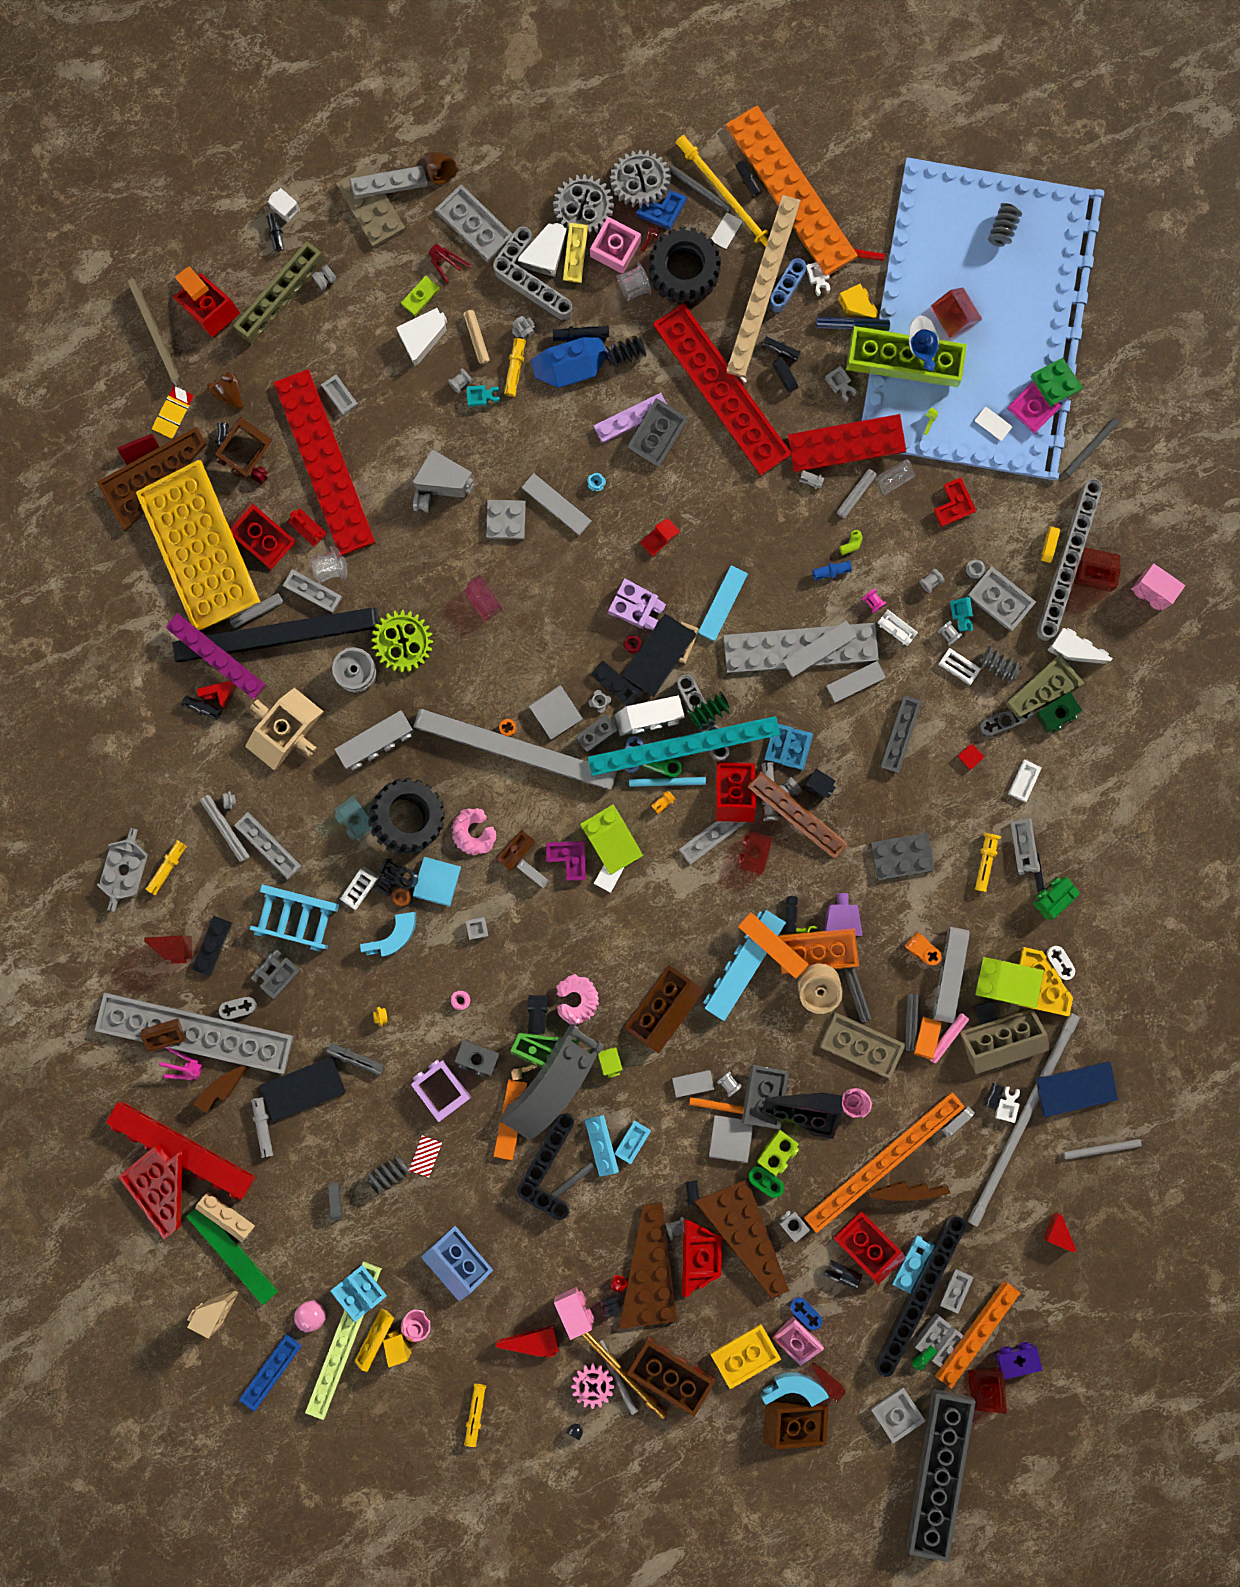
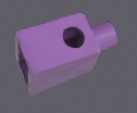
M837 893V905H828L824 931L855 928L856 936H862L858 906L849 905L848 893Z

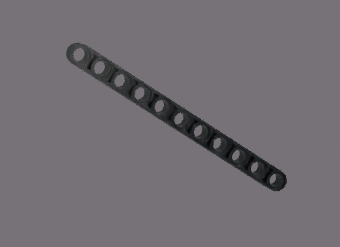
M366 608L207 635L206 637L227 654H234L376 629L375 624L380 625L377 608ZM181 640L172 642L175 662L203 659Z

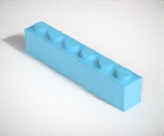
M767 910L764 913L760 911L757 915V918L777 936L786 923ZM747 934L744 936L747 939L744 945L739 944L734 952L736 955L734 961L731 962L729 960L725 966L724 971L726 973L724 977H719L713 986L716 988L712 995L709 993L703 1002L705 1004L704 1009L723 1021L729 1015L767 954Z

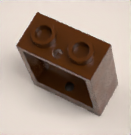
M240 417L218 446L213 456L216 457L215 461L223 467L225 465L232 469L231 473L235 476L245 478L268 448L272 439ZM238 428L261 444L244 470L221 454Z

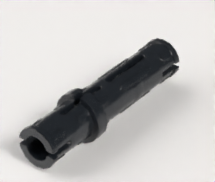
M609 325L581 328L569 326V328L552 329L553 341H573L583 337L608 338Z

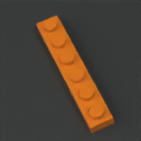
M1005 1280L1001 1283L936 1373V1378L952 1389L1020 1295L1017 1289Z

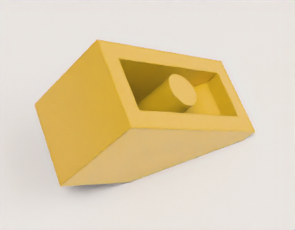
M394 1330L387 1333L383 1343L387 1364L390 1368L408 1361L411 1350L402 1332Z

